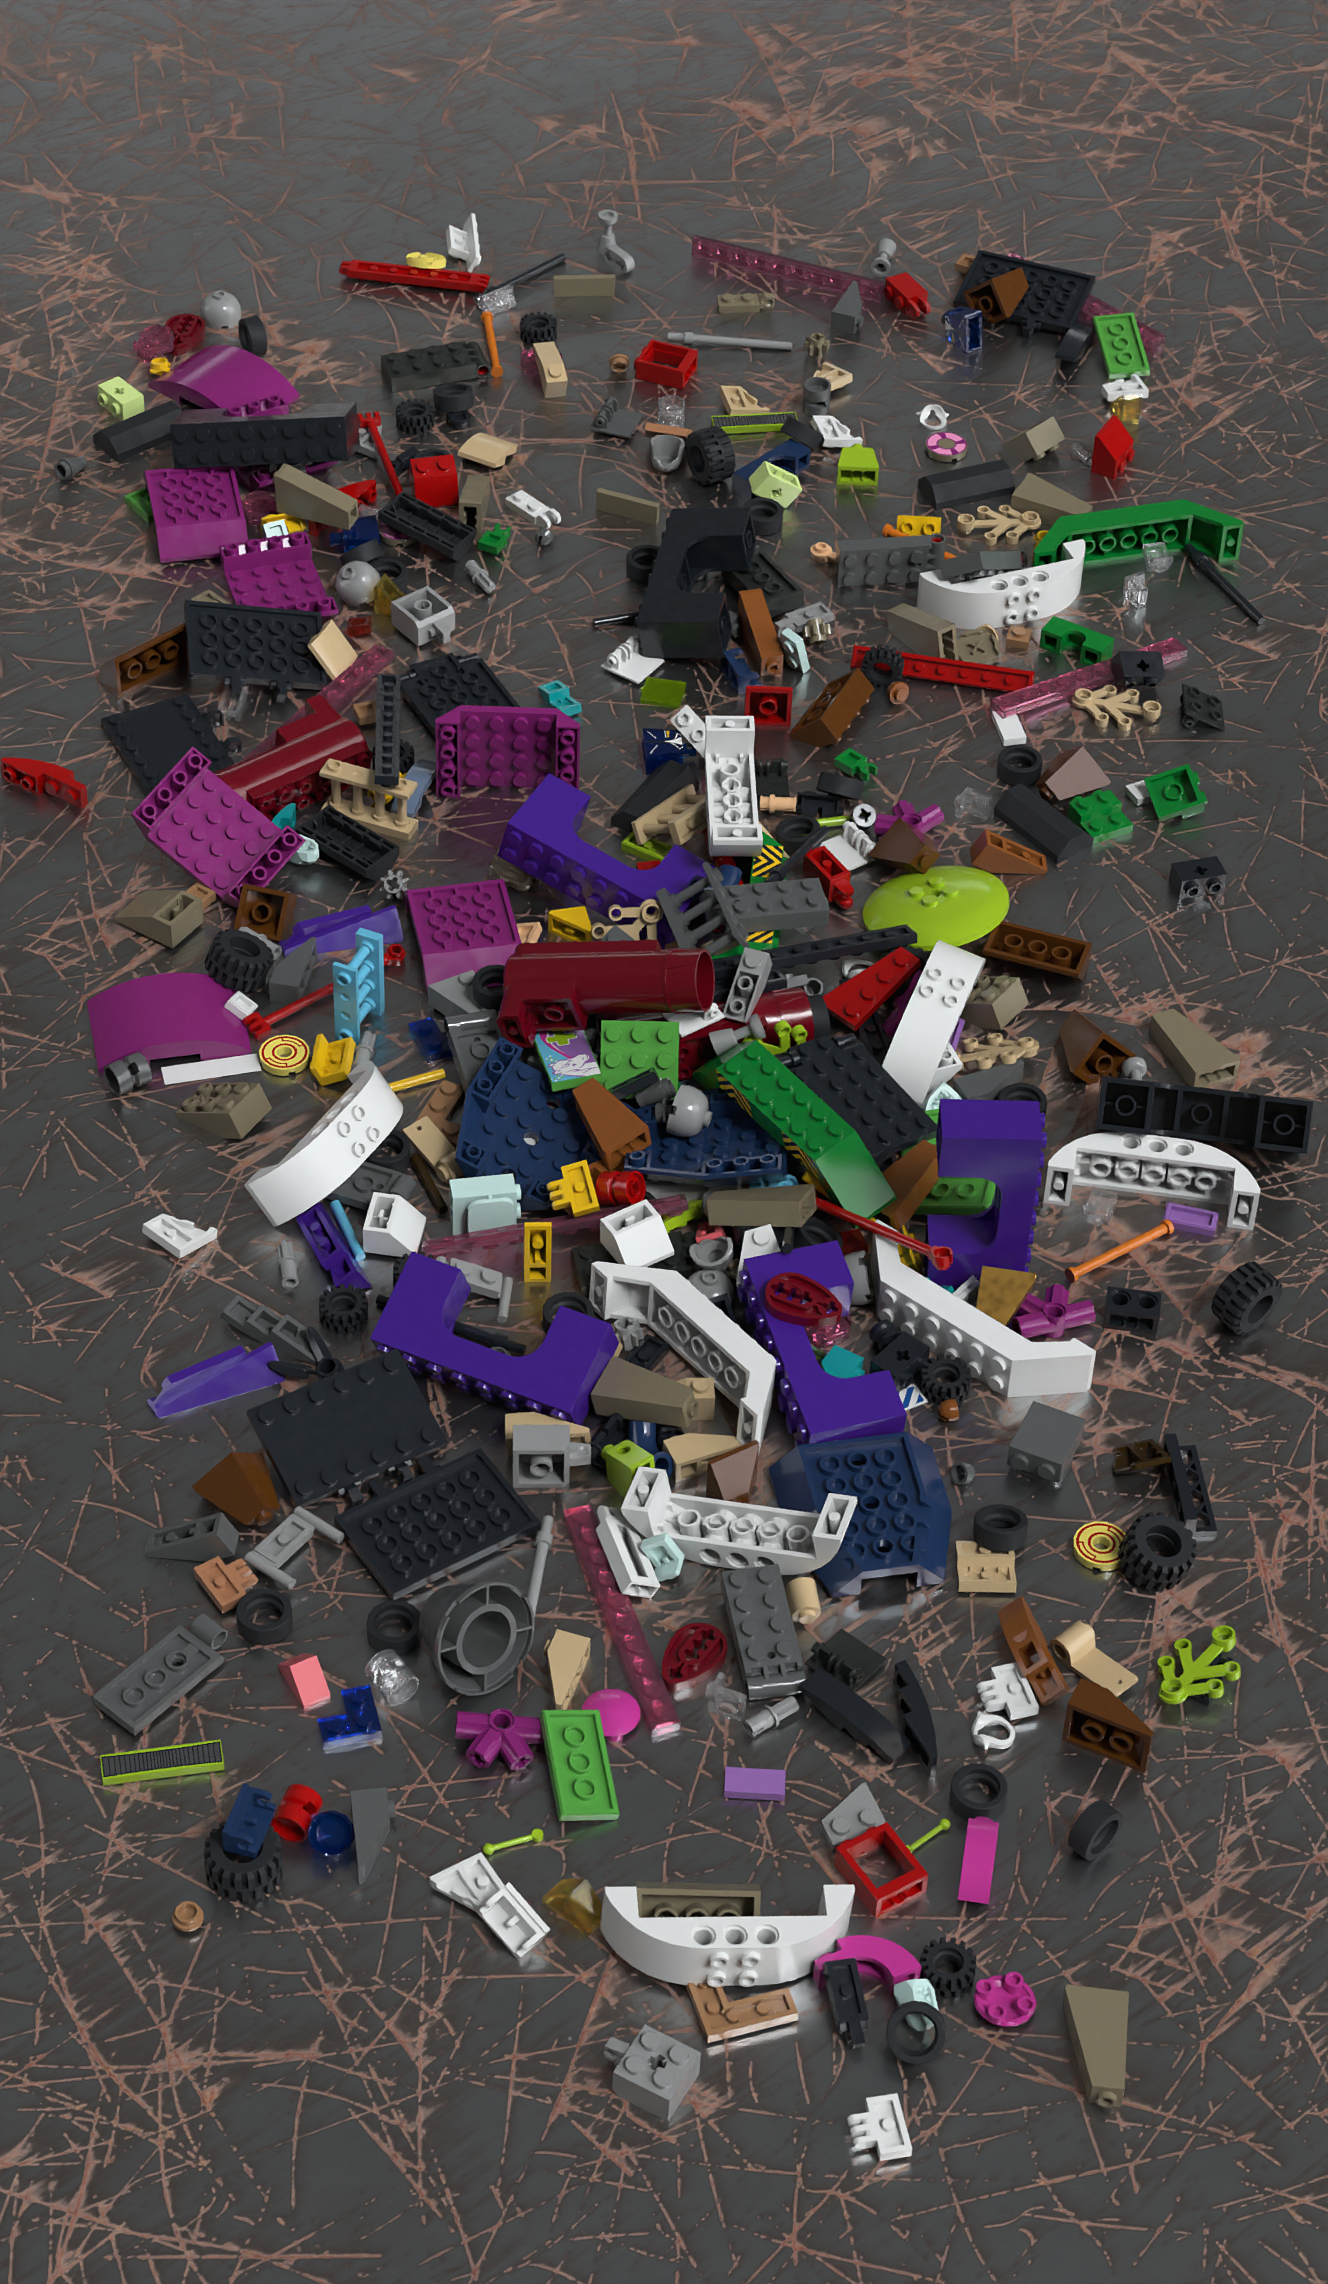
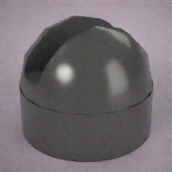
M540 527L535 535L536 542L538 544L541 543V546L549 545L555 538L544 527Z
M967 1462L955 1463L950 1470L951 1479L957 1485L968 1484L975 1477V1469Z

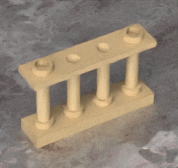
M330 758L319 772V776L331 779V795L321 810L329 805L374 832L409 841L417 830L418 819L407 817V800L417 788L418 782L399 777V786L383 787L374 784V770ZM341 782L353 785V801L341 798ZM363 788L375 791V807L363 804ZM385 794L397 797V814L385 810Z
M688 784L633 821L631 824L637 844L642 845L657 834H671L673 844L682 845L707 828L706 795H696L693 784Z

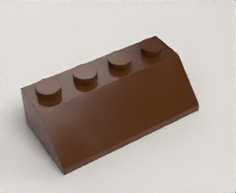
M185 623L100 666L101 686L117 698H120L186 664Z
M859 668L827 683L790 732L789 736L792 739L819 748L829 744L831 746L837 744L842 739L841 734L851 727V721L861 713V707L870 701L871 698L869 696L875 688Z
M1002 921L991 931L983 949V954L1001 961L1083 981L1089 967L1092 943Z

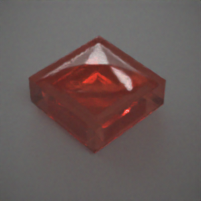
M371 616L349 619L347 627L349 636L371 633Z
M859 1228L839 1233L843 1239V1246L841 1248L843 1256L863 1250L865 1253H868V1244Z

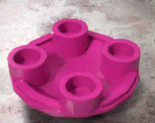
M619 1689L597 1691L589 1696L582 1706V1710H599L604 1737L612 1742L620 1741L623 1735L633 1730L640 1720V1707L637 1700L629 1693Z
M1009 1972L1006 1975L991 1976L987 1979L979 1980L976 1984L973 1998L976 2010L984 2019L992 2024L1004 2027L1018 2026L1028 2021L1034 2014L1037 2003L1034 1992L1024 1982L1023 1976L1017 1972Z

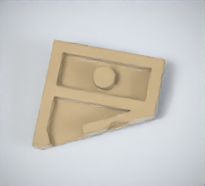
M824 362L822 370H817L813 376L822 377L830 381L831 391L853 382L852 373L828 362Z
M720 386L719 394L729 415L770 412L767 407H759L757 405L758 400L748 394L741 386Z

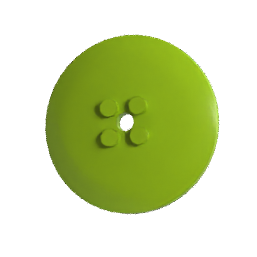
M967 866L930 867L925 874L910 871L887 881L877 888L864 905L863 921L867 931L908 925L917 933V943L909 944L908 946H913L916 949L919 947L923 951H933L938 940L957 947L981 938L1003 921L1009 910V894L1004 883L986 871Z

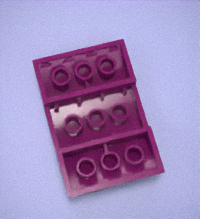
M229 345L206 347L172 368L169 372L148 383L149 388L178 403L186 399L204 409H228L232 406H238L278 393L288 405L300 398L293 385L269 363L251 352Z
M164 973L123 982L97 994L87 1001L98 1073H104V1066L117 1060L123 1062L124 1057L135 1052H140L145 1057L149 1067V1060L200 1054L201 1061L252 1054L247 1027L240 1018L224 1007L237 991L225 987L207 974Z

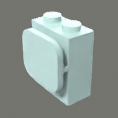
M513 1173L449 1180L450 1221L453 1236L469 1234L472 1240L484 1241L504 1239L514 1233L517 1219L521 1218L520 1203H517V1200H521L520 1184H515Z

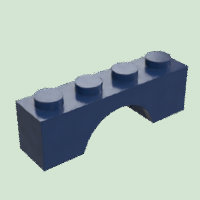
M792 438L733 472L732 491L747 500L758 498L752 492L748 478L764 461L796 475L809 467L810 448Z

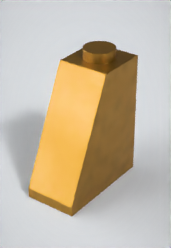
M982 1266L976 1309L1007 1327L1036 1284V1273Z

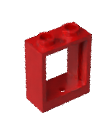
M651 339L648 345L643 347L641 355L636 357L634 361L636 379L683 390L697 369L698 350ZM653 361H657V362H661V363H665V364H669V365H673V366H678V367H677V369H676V368H672V367H668V366H664V365H660V364H655V363H652V362H653Z
M888 1822L877 1827L872 1826L860 1836L852 1840H844L836 1847L834 1866L848 1884H854L855 1893L874 1918L926 1892L928 1873ZM884 1845L906 1874L876 1888L855 1859Z

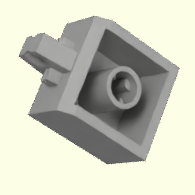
M426 586L391 602V623L417 646L433 639L445 644L451 641V631L455 630V612L450 603L429 586Z
M513 1425V1488H562L569 1483V1467L591 1464V1444L570 1442V1425Z
M647 2025L643 2026L633 2042L629 2041L626 2043L610 2037L604 2047V2057L613 2061L616 2067L613 2071L612 2089L620 2098L669 2122L700 2074L701 2052Z

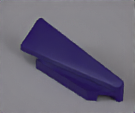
M369 905L300 921L292 928L293 934L287 940L280 941L279 945L282 947L284 957H287L311 937H316L317 954L355 949V933L359 928L383 934V944L403 942L404 935L395 905L372 913Z
M320 1201L297 1215L296 1220L320 1264L326 1271L330 1269L334 1285L337 1289L340 1288L339 1284H344V1288H348L349 1284L354 1285V1289L357 1287L360 1289L372 1287Z
M271 1342L262 1345L248 1354L239 1345L167 1376L161 1383L163 1388L161 1393L154 1398H149L147 1405L157 1418H161L284 1382L285 1375L272 1370L268 1366L269 1361H279Z

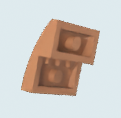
M646 422L645 433L648 437L673 435L682 438L685 442L687 436L693 432L691 429Z

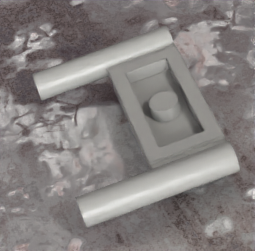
M443 1256L436 1258L437 1261L461 1269L471 1287V1292L499 1299L496 1320L499 1323L507 1322L513 1285L511 1277L502 1278V1272L451 1257L450 1261H447Z
M298 1506L293 1514L283 1521L252 1552L250 1551L246 1554L244 1561L286 1588L292 1589L296 1584V1579L278 1568L313 1536V1531L316 1529L336 1543H341L345 1534L301 1506Z

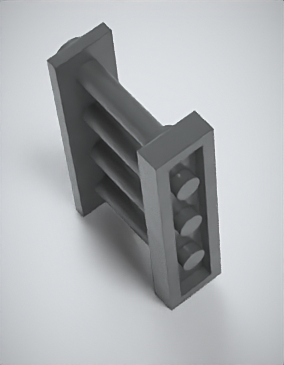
M704 862L702 865L707 876L678 894H670L664 887L656 892L679 948H696L695 944L698 943V939L728 922L731 932L703 949H707L710 955L735 940L744 948L750 947L746 940L748 932L744 925L738 922L721 883L724 878L717 867L713 869L707 862ZM710 885L715 892L713 896L685 913L680 911L679 907L682 906V902ZM720 904L723 911L722 914L693 931L688 930L687 925L690 924L689 921Z

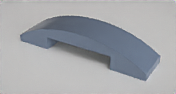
M420 759L404 777L407 780L418 782L417 788L407 800V817L414 818L421 807L423 795L432 781L436 780V762ZM395 797L391 807V813L397 814V797Z

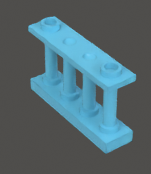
M359 928L355 933L356 954L349 964L333 963L335 1040L352 1037L356 1043L355 1046H358L360 1041V1023L368 1012L381 1016L385 1010L383 934L364 928Z

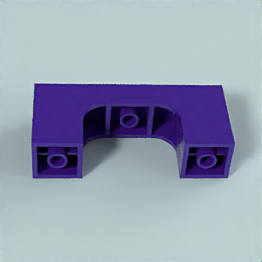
M550 773L507 823L497 855L610 919L608 909L611 905L617 904L621 908L640 907L641 903L647 899L659 901L656 892L663 887L670 894H678L687 888L688 883L694 876L700 875L703 878L707 876L702 865L707 861L676 844L657 867L650 870H638L625 865L586 843L576 834L581 828L591 796ZM708 863L713 869L716 868L714 865ZM689 898L681 903L682 906L679 909L685 913L700 902ZM649 907L646 913L649 915L653 914L655 908ZM614 909L611 912V915L615 917L620 914L618 909ZM663 913L661 920L656 923L657 940L661 949H665V944L673 943L676 939L667 917ZM622 917L621 920L613 922L619 925H629L638 917ZM646 925L639 931V936L643 939L647 938Z
M940 1099L936 1131L938 1177L983 1178L992 1181L996 1185L992 1204L981 1213L966 1216L927 1215L924 1243L932 1247L935 1245L938 1247H949L953 1251V1263L947 1270L936 1269L932 1261L928 1259V1256L924 1255L925 1277H929L935 1284L939 1286H952L954 1291H956L972 1275L980 1282L982 1266L1029 1272L1026 1263L1031 1262V1247H1028V1245H1033L1034 1231L1031 1229V1226L1036 1225V1210H1033V1207H1038L1039 1191L1036 1188L1041 1187V1171L1038 1170L1044 1167V1152H1041V1149H1046L1047 1133L1042 1132V1129L1045 1128V1113H1040L1039 1101Z
M838 1241L796 1248L790 1254H785L781 1251L744 1259L743 1269L739 1271L741 1284L740 1287H737V1296L739 1302L744 1303L746 1307L745 1317L747 1323L753 1326L754 1340L777 1360L773 1390L776 1389L778 1392V1405L781 1412L785 1411L787 1429L789 1434H793L795 1437V1447L805 1444L903 1432L907 1414L889 1370L852 1378H839L828 1374L819 1366L804 1326L778 1320L765 1307L764 1297L768 1282L778 1274L794 1272L815 1280L832 1292L842 1304L841 1317L848 1316L854 1281ZM778 1290V1291H777L776 1293H774V1294L779 1295V1293L782 1292V1291H779V1290ZM790 1295L787 1300H792L795 1296ZM803 1300V1301L800 1302V1303H801V1304H805V1302H808V1301H807V1300ZM829 1309L826 1313L830 1314L834 1310Z
M411 1251L370 1338L376 1347L375 1350L380 1355H383L398 1348L411 1373L421 1375V1373L428 1374L432 1380L440 1384L452 1383L458 1390L470 1394L471 1391L479 1393L482 1399L491 1403H495L496 1400L503 1402L508 1409L515 1412H520V1410L536 1412L582 1426L592 1404L591 1392L619 1345L611 1324L560 1305L543 1343L536 1351L521 1357L509 1356L453 1334L455 1322L471 1290L461 1269Z

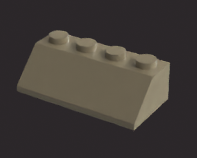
M636 1881L639 1918L760 1916L761 1889L759 1884Z

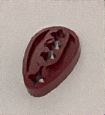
M194 314L175 315L167 320L164 327L165 347L168 353L174 356L183 355L191 351L206 335L205 321Z
M794 1272L781 1273L774 1276L766 1286L765 1307L778 1320L808 1327L835 1325L841 1320L843 1307L840 1301L827 1288L809 1277ZM778 1290H779V1291H782V1292L779 1293V1295L774 1294V1293H776ZM790 1295L795 1296L792 1300H787ZM803 1300H807V1301H808V1302H805V1304H801V1303H800V1302H802ZM829 1309L834 1310L830 1314L826 1313Z
M691 1623L681 1627L672 1637L664 1652L661 1673L663 1688L669 1692L677 1693L693 1688L713 1676L724 1665L727 1658V1640L725 1635L718 1628L707 1623ZM702 1640H707L705 1648L699 1649L702 1646ZM694 1647L699 1649L696 1654V1659H691V1657L694 1655Z

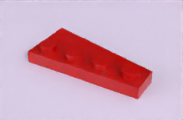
M903 947L896 949L824 995L823 999L828 1013L856 1032L921 965L920 959Z

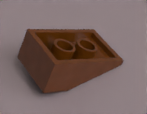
M1081 1678L1067 1704L1062 1741L1145 1773L1148 1767L1154 1732L1109 1689Z

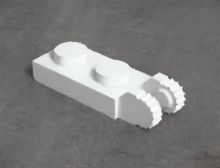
M523 490L505 498V505L534 525L536 524L539 527L548 529L551 527V522L553 524L561 522L559 512L545 506Z

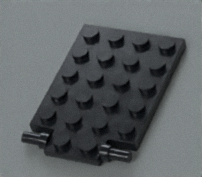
M476 652L465 656L461 654L454 656L453 653L435 657L412 664L409 670L401 674V694L435 738L436 719L460 705L520 707L482 658H478Z
M854 1033L844 1036L836 1035L831 1038L825 1035L787 1049L784 1057L778 1058L786 1067H796L790 1069V1071L857 1132L872 1158L884 1152L889 1146L896 1153L917 1145L923 1139L928 1141L936 1138L937 1124L862 1044L842 1051L844 1046L856 1042Z

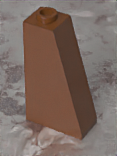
M761 588L739 591L738 614H740V635L760 676L781 674L783 672L784 655Z
M592 1077L572 1090L576 1109L609 1171L625 1161L626 1153L642 1151L652 1144L648 1125L596 1079Z
M923 1139L882 1173L895 1193L897 1200L874 1216L876 1220L882 1221L898 1232L902 1230V1225H906L940 1178L938 1177L936 1144L933 1145Z

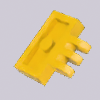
M587 1160L562 1166L561 1170L564 1178L546 1185L548 1191L551 1192L549 1194L550 1200L554 1201L552 1202L553 1210L572 1206L574 1217L600 1211Z

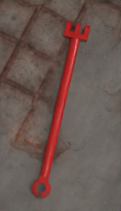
M370 412L365 413V418H363L362 413H358L359 427H368L391 486L397 496L403 489L377 429V426H381L379 412H373V417Z
M392 944L387 948L386 953L383 954L384 967L400 966L404 963L406 952L401 947L402 945ZM333 982L263 1018L256 1011L246 1016L242 1023L246 1027L249 1026L248 1030L252 1034L255 1033L254 1037L259 1041L271 1035L272 1028L270 1025L334 993Z
M815 1189L817 1209L928 1256V1259L932 1261V1264L938 1270H947L953 1263V1251L951 1248L945 1246L938 1247L936 1245L932 1247L817 1197V1190Z

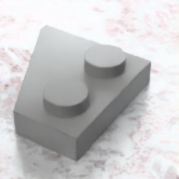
M866 1782L859 1785L821 1821V1830L832 1852L836 1851V1847L844 1840H852L863 1834L868 1828L872 1826L877 1827L886 1822Z

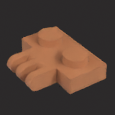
M217 1556L193 1568L195 1578L222 1614L237 1607L238 1602L247 1594L245 1589L254 1586L258 1582V1578L255 1574H252V1570L246 1566L247 1564L243 1559H238L225 1565L221 1558Z

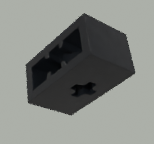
M1119 651L1110 660L1115 686H1124L1125 688L1144 686L1145 688H1153L1165 677L1161 651Z
M1217 856L1176 862L1171 864L1169 883L1179 900L1219 894L1225 891L1227 873Z
M903 1331L870 1361L869 1374L889 1370L897 1391L899 1392L902 1388L906 1389L919 1373L922 1374L925 1362L929 1363L930 1347Z

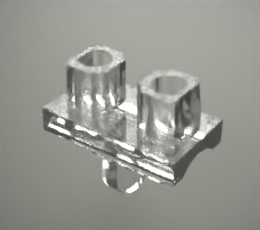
M507 285L477 298L479 309L483 312L489 311L493 315L501 311H507L517 305L513 296V285Z

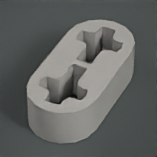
M615 244L604 248V259L614 269L622 274L634 270L635 262L629 253Z

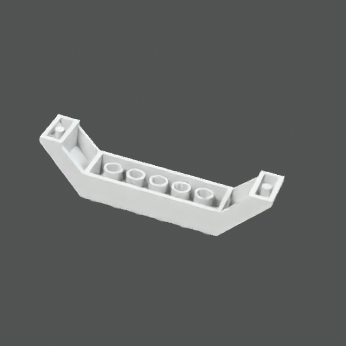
M878 1219L875 1221L876 1223L893 1229L892 1227L888 1226L887 1224L883 1223ZM873 1233L870 1263L877 1318L890 1320L895 1329L900 1332L905 1331L928 1345L930 1351L937 1355H942L944 1359H946L947 1355H951V1360H954L956 1357L960 1358V1364L965 1361L967 1368L970 1367L971 1377L978 1379L992 1390L999 1392L1007 1398L1087 1392L1090 1389L1096 1355L1094 1349L1075 1338L1071 1341L1031 1342L902 1264L897 1248L898 1243Z
M599 1261L592 1263L589 1300L594 1311L604 1320L631 1317L634 1321L638 1320L639 1323L647 1324L705 1378H714V1386L739 1408L736 1440L741 1446L757 1440L760 1452L772 1405L777 1360L677 1271Z

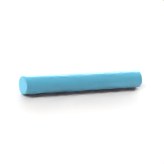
M334 1200L330 1203V1207L356 1261H363L366 1255L340 1201Z

